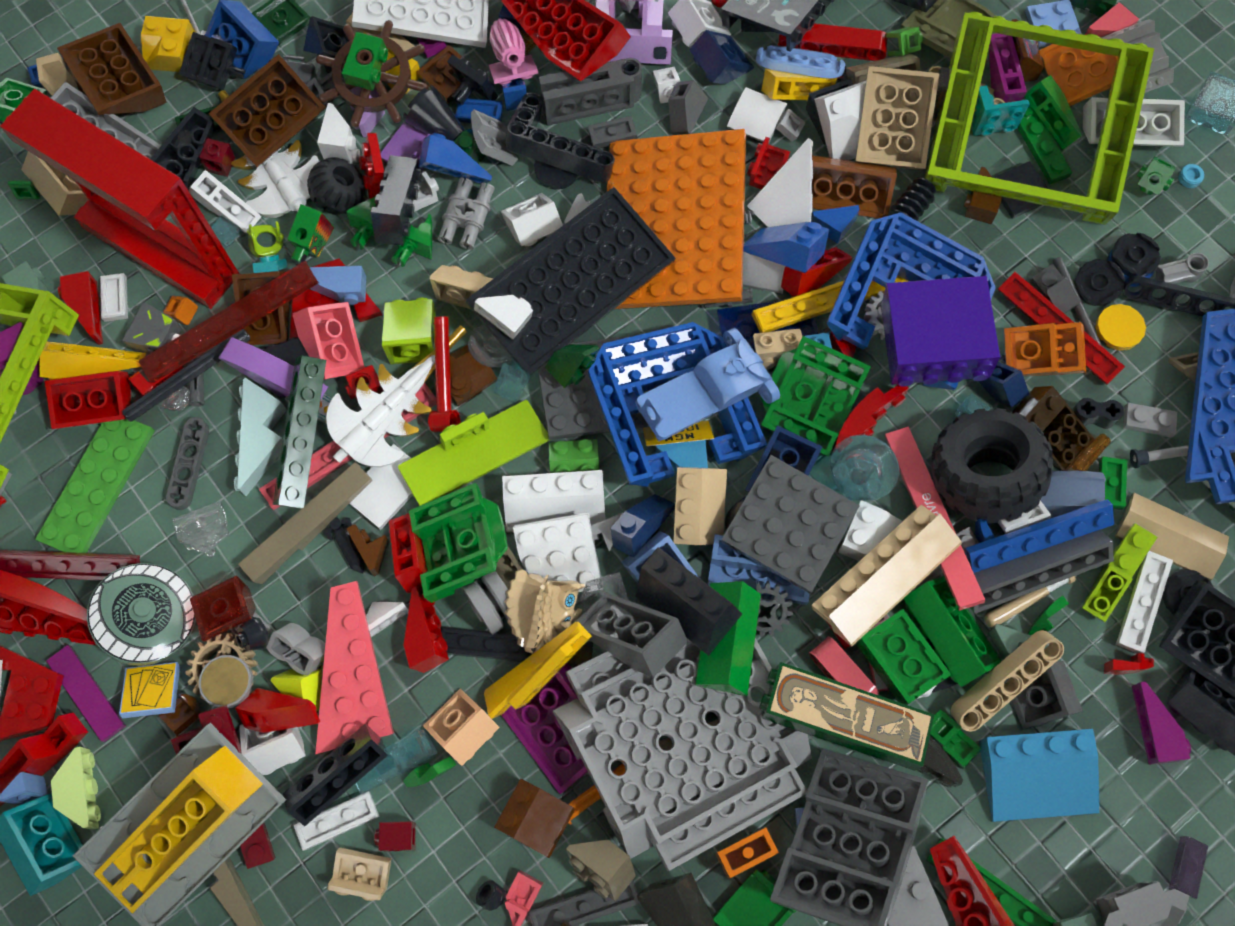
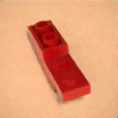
M898 384L885 394L877 387L855 407L845 421L835 442L832 455L834 457L841 453L846 455L855 448L854 444L859 440H862V442L868 440L874 434L873 430L877 424L876 421L886 415V410L891 406L896 408L906 400L905 395L909 387L899 386Z

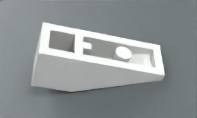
M206 170L189 189L191 196L203 206L246 234L249 225L251 224L253 227L262 217Z

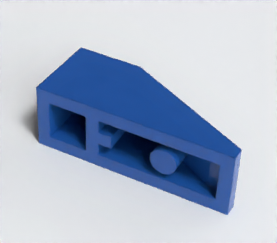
M433 133L423 140L419 167L458 178L463 177L465 180L467 178L479 184L491 181L492 176L453 141L447 140L444 135Z

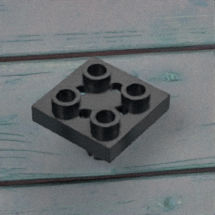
M453 54L447 62L459 81L462 82L454 94L451 95L457 103L459 102L463 106L473 90L487 100L495 101L498 98L494 90V84L488 80L490 77L483 70L478 69L476 71L465 58L461 57L459 59Z

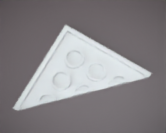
M809 138L747 205L767 227L811 222L813 141Z

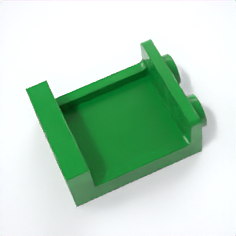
M755 869L711 920L717 926H782L796 910L770 902L775 887L773 884L776 880L764 869L761 872Z

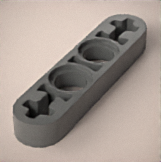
M199 417L188 419L184 425L166 494L167 503L176 510H184L192 502L209 435V426ZM198 424H199V426H200L202 429H201V430H197V431H196V434H195V433L192 431V428H197V426H198ZM195 446L197 448L196 454L193 457H186V449ZM184 469H190L191 476L187 480H180V472ZM181 493L184 496V499H179L177 503L174 500V498L179 497Z

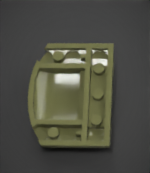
M938 0L927 12L916 9L901 24V28L919 27V31L923 36L922 43L951 59L957 31L965 12H979L987 17H994L996 15L973 0Z

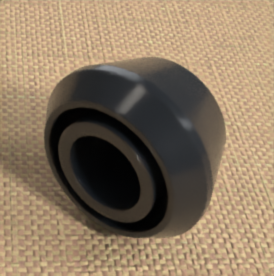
M250 616L237 628L235 639L240 648L244 647L247 651L263 650L268 645L269 635L261 619Z

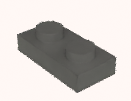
M632 116L588 125L592 146L596 148L610 146V143L619 140L637 139Z

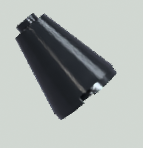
M430 85L431 90L428 91L424 88L411 100L408 105L411 110L408 115L404 112L403 120L425 134H442L447 140L454 142L465 129L439 91L433 85Z

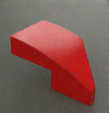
M1142 653L1131 656L1130 661L1113 659L1104 664V674L1124 675L1141 672L1154 667V659L1145 658V654Z

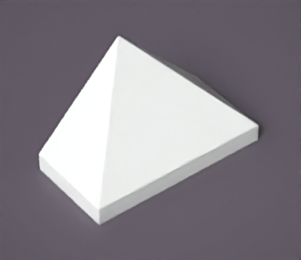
M372 602L366 615L371 637L408 613L409 610L403 602Z

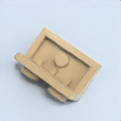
M800 329L756 333L753 335L755 353L762 359L766 370L776 367L781 355L796 349L802 339Z
M339 848L336 851L333 877L329 881L327 889L335 891L339 895L350 894L360 896L367 901L380 900L387 890L392 858Z

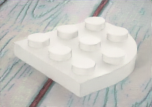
M589 512L515 525L513 527L519 558L528 574H538L543 578L549 575L548 580L577 581L585 586L579 592L603 588Z

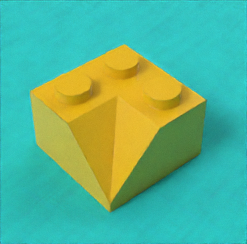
M145 16L141 31L142 55L151 70L180 72L192 33L195 32L189 19Z

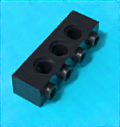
M365 723L283 793V797L286 799L285 806L287 812L305 827L388 756L383 740Z

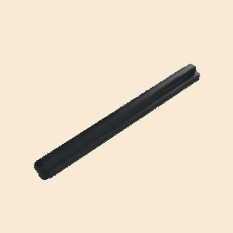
M244 329L238 330L123 409V415L128 421L133 422L221 361L219 356L231 337L245 343L250 341L248 333Z

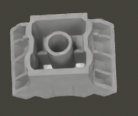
M1148 19L1101 37L1108 40L1121 39L1124 43L1129 44L1143 43L1147 47L1154 48L1145 93L1173 83L1174 69L1169 68V56L1166 55L1161 44L1160 33L1155 32L1154 20Z
M1144 881L1096 898V901L1101 910L1103 926H1177L1186 913L1190 896L1176 889L1164 893L1160 882Z

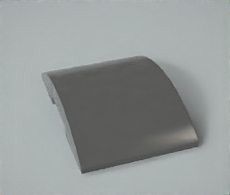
M822 748L806 794L807 801L791 848L787 849L770 902L839 926H887L914 843L928 779Z

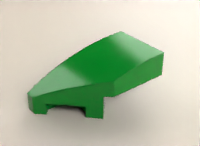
M1063 595L1041 612L1030 627L1028 635L1032 636L1041 630L1048 632L1054 628L1048 618L1069 604Z
M451 756L432 766L428 762L414 769L403 782L407 787L423 785L448 772L456 766V763Z

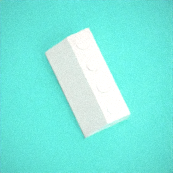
M1092 97L1083 106V131L1089 144H1098L1108 98ZM1143 99L1133 145L1183 147L1185 100Z
M602 470L502 476L507 533L514 532L513 527L515 525L588 512L591 525L605 520Z

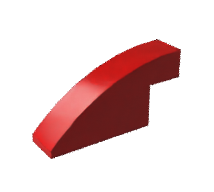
M74 712L58 716L43 734L18 740L0 762V794L21 772L43 776L84 738L88 731ZM0 801V807L4 805L6 802Z

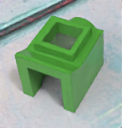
M905 27L886 33V38H898L899 49L888 51V56H904L921 50L923 36L919 31V27Z

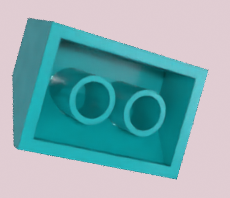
M52 793L1 814L0 842L30 896L58 884L82 867L73 855L83 845L68 818L53 808Z

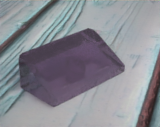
M1189 836L1180 837L1169 890L1176 889L1189 895L1190 898H1198L1208 845Z

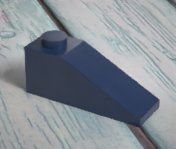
M654 494L626 510L610 528L613 547L635 557L675 509V503Z

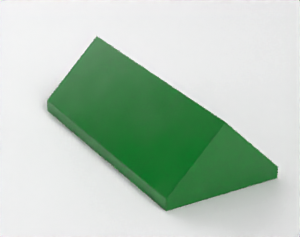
M743 581L710 583L709 586L730 601L742 613V616L709 656L700 649L695 686L747 696L761 593Z

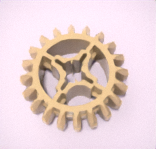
M218 633L215 640L208 636L206 637V645L199 642L198 647L200 650L198 652L191 651V655L195 658L194 660L186 661L187 665L192 666V669L186 671V675L192 677L188 684L195 686L193 692L198 695L201 694L199 690V676L204 666L211 661L208 659L215 652L218 651L216 657H219L221 655H231L233 649L238 653L239 658L244 660L250 668L258 665L256 660H251L256 653L253 650L247 651L244 647L240 648L236 639L230 633H227L225 638L221 633ZM251 669L253 677L257 676V672Z

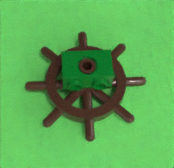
M391 20L385 21L380 35L360 32L355 34L352 27L346 24L343 27V31L349 42L338 51L336 57L331 58L324 55L316 57L318 64L332 67V78L335 85L334 88L320 94L319 100L321 103H326L340 95L347 104L355 108L350 121L351 126L354 128L359 126L364 111L379 112L387 110L393 122L399 123L401 116L395 104L404 97L408 88L421 91L424 88L428 90L426 83L411 79V68L408 61L423 53L425 47L422 44H418L403 51L400 45L389 38L393 28ZM388 52L395 57L387 60ZM400 65L399 76L386 73V71ZM382 82L395 84V86L387 92ZM355 87L362 88L359 96L349 90ZM375 88L379 97L369 98L370 92Z

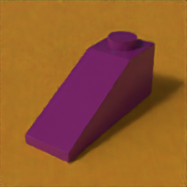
M998 33L992 34L989 44L991 88L994 89L993 95L995 98L1002 99L1005 103L1021 101L1027 90L1013 37Z
M1140 682L1131 686L1148 764L1189 760V754L1191 753L1189 740L1147 682Z

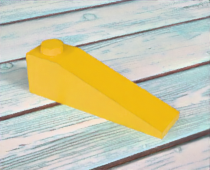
M47 341L40 355V377L54 380L142 367L146 353Z

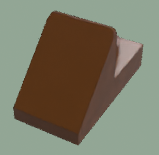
M354 524L346 529L369 571L375 577L380 572L389 540L386 535H383L371 542L366 530H359L357 525Z

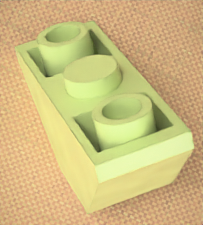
M76 747L51 780L53 808L82 828L94 830L99 828L98 821L101 819L100 808L96 805L95 794L98 792V785L93 778L92 770L95 766V759L90 749Z

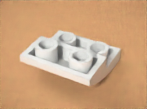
M746 87L731 115L727 128L731 130L745 129L746 136L761 142H764L765 137H769L771 141L776 129L775 127L783 115L787 103L771 99L767 95Z

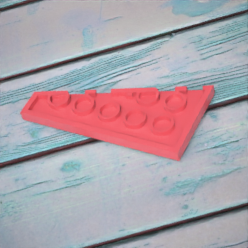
M358 581L331 587L319 710L320 722L318 723L315 754L336 749L365 723L379 737L394 733Z

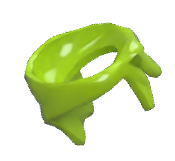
M275 221V227L272 225H256L253 227L251 224L247 229L248 247L254 256L259 258L276 255L281 250L284 235L280 233L278 221ZM268 232L275 236L276 242L271 247H263L258 244L257 237L261 233Z

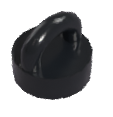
M489 880L478 889L476 903L485 910H495L504 902L506 891L495 881Z

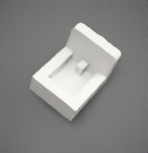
M426 171L421 173L423 182L417 184L418 199L413 200L414 212L438 201L436 192L439 190L438 184L434 178L430 179Z

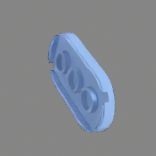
M770 45L767 46L766 50L763 47L759 48L756 54V62L759 65L776 71L820 78H837L842 76L845 70V62L843 60L839 62L834 55L797 48H793L789 52L785 46Z

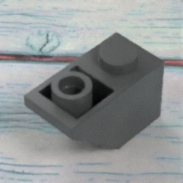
M694 80L677 82L668 99L671 133L673 135L691 134L708 100V97Z

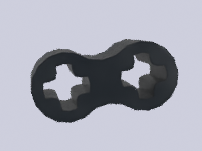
M1083 398L1072 408V411L1084 426L1094 424L1104 429L1113 427L1124 414L1123 406L1116 400L1097 402L1091 398Z

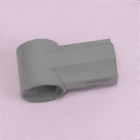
M1193 253L1186 259L1159 265L1155 269L1156 280L1172 284L1183 281L1195 282L1208 268L1209 260L1202 253Z

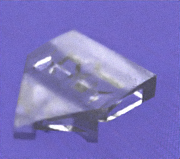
M221 501L173 518L178 541L187 550L193 549L211 558L216 552L214 548L219 541L229 535V531L226 528L228 523L225 509Z

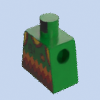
M300 204L288 236V241L295 247L290 258L292 261L304 265L308 255L316 258L320 256L335 228L321 211Z

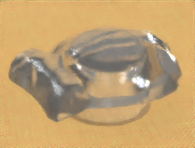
M183 386L160 403V409L167 408L171 411L183 410L189 403L190 391L188 388Z

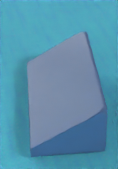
M25 772L19 773L0 794V801L22 805L47 795L48 791L44 777Z

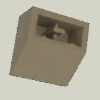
M610 840L572 844L566 848L570 858L568 862L574 868L573 873L581 881L586 882L588 880L594 884L593 889L605 899L609 896L616 901L636 876L630 856Z

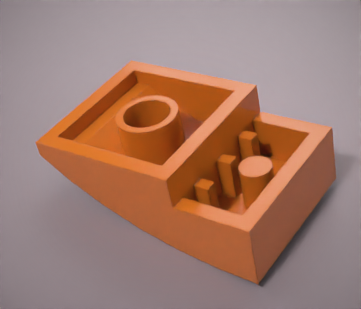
M1081 322L1004 328L1006 365L1021 370L1023 376L1086 373L1084 325Z

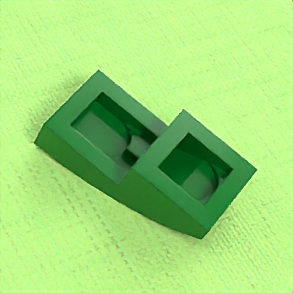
M940 709L935 714L930 738L956 764L964 769L980 753L981 747L962 732L961 726Z

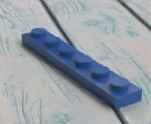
M1106 499L965 548L966 557L973 573L1112 526L1114 525L1113 504Z

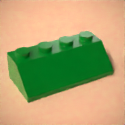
M945 576L927 581L903 598L909 613L915 616L920 623L921 632L930 639L935 647V653L945 662L951 673L950 677L960 687L989 672L1002 662L969 610L966 608L959 611Z

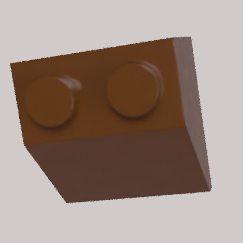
M520 779L494 828L550 858L575 808L533 784Z

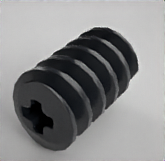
M915 178L912 184L907 187L906 191L902 193L901 197L891 207L889 215L901 212L918 221L919 217L924 214V210H927L930 206L929 204L935 200L933 195L936 193L935 186L927 179Z

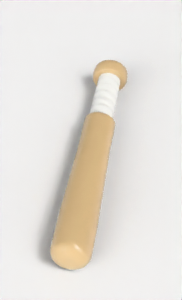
M1073 576L1015 598L987 613L984 620L991 628L996 623L1000 625L1045 598L1056 588L1066 583L1071 584L1075 582L1076 578Z

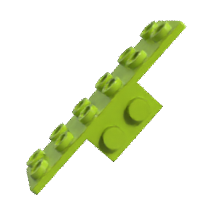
M524 400L489 419L484 412L478 415L475 413L468 416L464 422L458 425L446 427L440 434V444L399 464L398 469L417 503L421 506L455 491L550 440L548 439L546 429L528 400Z

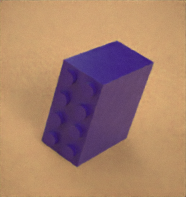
M987 276L887 283L881 303V312L891 385L909 386L913 383L921 382L930 385L938 381L957 383L963 379L982 381L991 377L1000 359V352Z

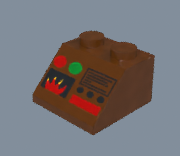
M1012 36L1024 82L1038 80L1044 69V59L1040 57L1038 41Z

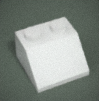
M679 0L668 12L672 19V25L682 35L683 43L690 48L705 30L731 35L728 28L722 26V19L710 1Z
M328 103L317 141L324 159L337 157L345 159L349 164L352 163L355 166L359 162L360 149H357L356 138L352 135L350 126L334 105Z
M543 193L501 211L512 235L521 246H531L537 242V239L543 236L549 237L563 226L555 203Z
M243 724L239 725L241 754L262 775L271 774L276 769L295 763L305 756L304 743L298 727L261 733L246 729Z

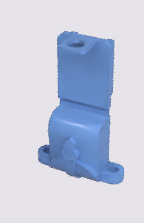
M736 328L724 332L723 339L727 346L726 348L702 359L693 371L664 383L637 398L635 402L637 409L656 435L658 441L665 440L756 392L768 404L780 398L779 389L764 367L762 359L753 351L749 343Z

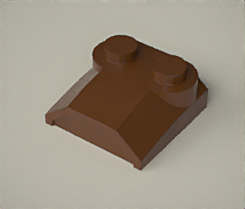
M472 343L450 354L451 397L458 407L498 381L490 365Z

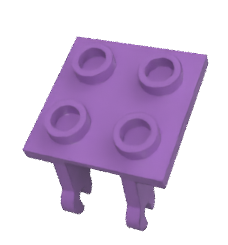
M403 122L382 150V160L388 162L390 155L418 158V168H422L423 171L424 168L419 167L423 140L430 134H425Z

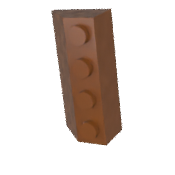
M812 155V208L827 210L859 205L858 215L874 218L888 216L897 176L895 167Z

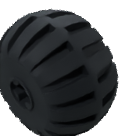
M332 157L321 160L310 170L307 180L308 193L312 201L316 202V206L320 209L323 208L329 214L340 215L346 214L347 210L361 203L365 192L364 180L360 171L356 170V166L352 163L349 164L345 159Z

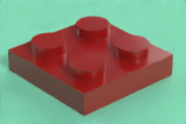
M367 133L366 141L362 143L363 156H359L360 170H364L365 174L363 176L364 189H368L369 198H373L380 193V183L383 180L384 168L377 133Z

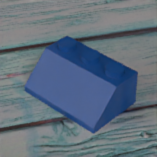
M219 0L205 33V36L209 38L213 37L232 44L237 48L233 62L235 67L245 69L244 78L249 77L266 65L273 57L279 41L240 1Z

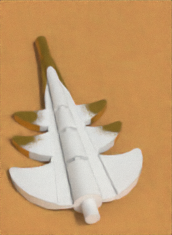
M225 90L218 93L222 102L229 97ZM296 140L291 147L281 153L276 151L252 174L238 180V183L247 189L258 190L267 187L263 194L247 201L246 204L266 218H277L291 210L298 212L300 204L306 205V200L310 198L307 180L310 170L315 164L320 162L316 155L312 156L304 166L294 170L293 168L301 158L302 149L300 141ZM246 155L231 163L233 167L242 170L256 167Z
M461 325L449 336L450 349L467 332ZM435 350L399 379L393 377L386 370L385 366L380 364L378 378L384 390L381 394L372 391L365 383L363 377L359 378L356 391L358 403L361 407L359 412L350 410L343 403L339 393L332 398L328 406L326 421L330 436L341 447L333 455L339 463L349 455L362 465L383 467L399 461L404 456L403 452L395 450L386 443L384 435L387 432L395 436L404 437L419 432L417 427L408 424L401 416L403 410L413 414H427L432 411L431 407L420 402L415 395L435 370Z

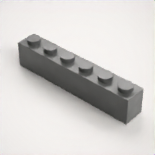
M1097 530L976 572L974 575L985 598V603L970 607V609L976 614L1114 561L1113 541L1101 530Z

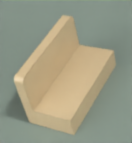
M58 53L36 59L39 81L52 96L65 82L74 88L77 87L74 75Z

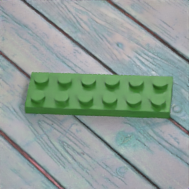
M126 419L102 423L35 540L61 552L87 553L155 430L135 420L133 422Z

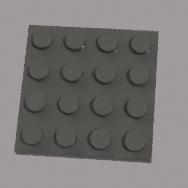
M629 336L571 344L597 345L601 349L603 343L628 338ZM547 363L537 370L549 440L610 432L588 375L590 368L586 369L584 372L586 376L579 384H571L566 388H563L545 368ZM641 413L631 415L636 429L645 427V419Z
M771 455L720 542L810 594L860 505Z

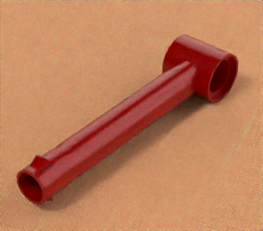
M445 316L434 317L433 323L437 410L431 411L428 417V425L432 432H443L446 427L461 423L459 412L451 409L449 317Z

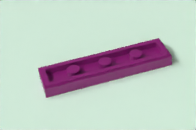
M65 646L46 660L52 670L64 675L62 685L101 742H106L126 727V724L72 646Z

